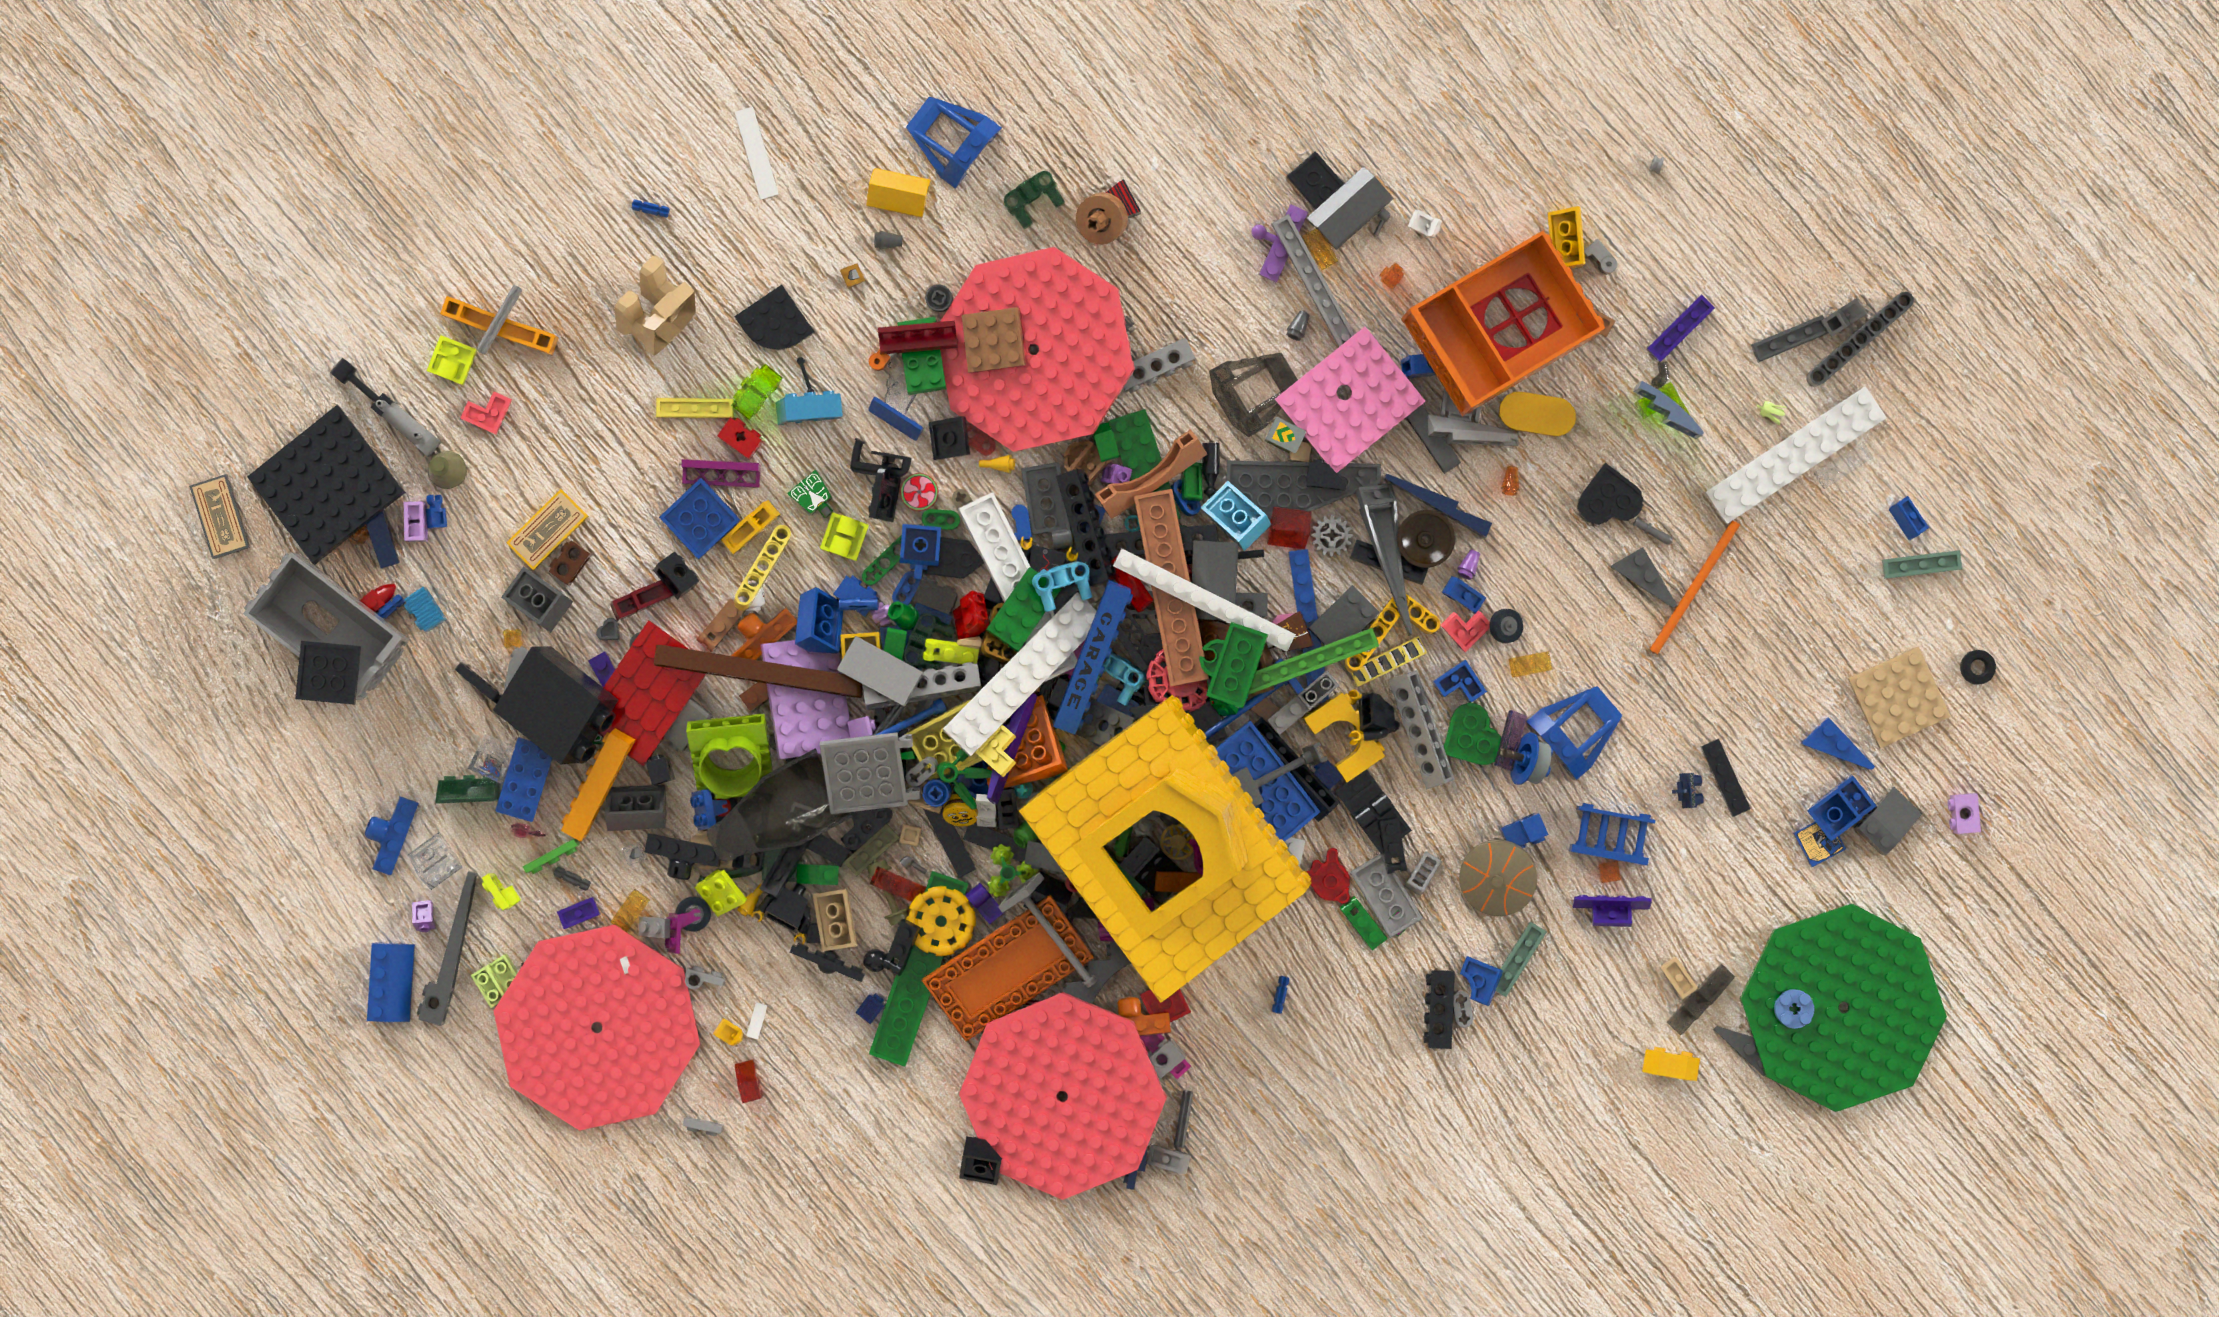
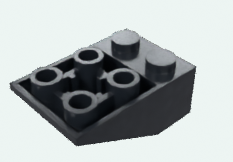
M1146 836L1119 864L1161 904L1172 892L1155 891L1156 871L1184 872Z

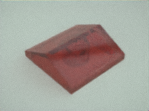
M1273 507L1272 525L1269 529L1267 545L1305 549L1310 535L1312 512Z

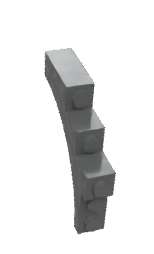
M1110 942V944L1106 945L1107 956H1111V959L1089 961L1088 966H1085L1090 976L1095 975L1096 983L1087 988L1086 985L1082 984L1083 981L1067 982V987H1063V992L1093 1004L1104 984L1115 973L1131 964V962L1116 942Z

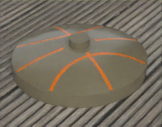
M1489 840L1475 846L1466 855L1461 865L1459 882L1465 899L1476 910L1491 916H1507L1523 909L1532 899L1537 886V870L1531 856L1521 846L1507 840Z

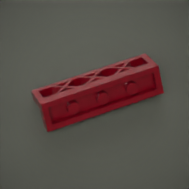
M955 321L878 328L880 355L958 348Z

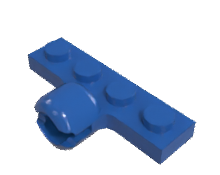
M399 796L390 820L372 817L369 820L365 836L370 840L380 843V849L372 867L373 870L392 875L419 804L418 802Z

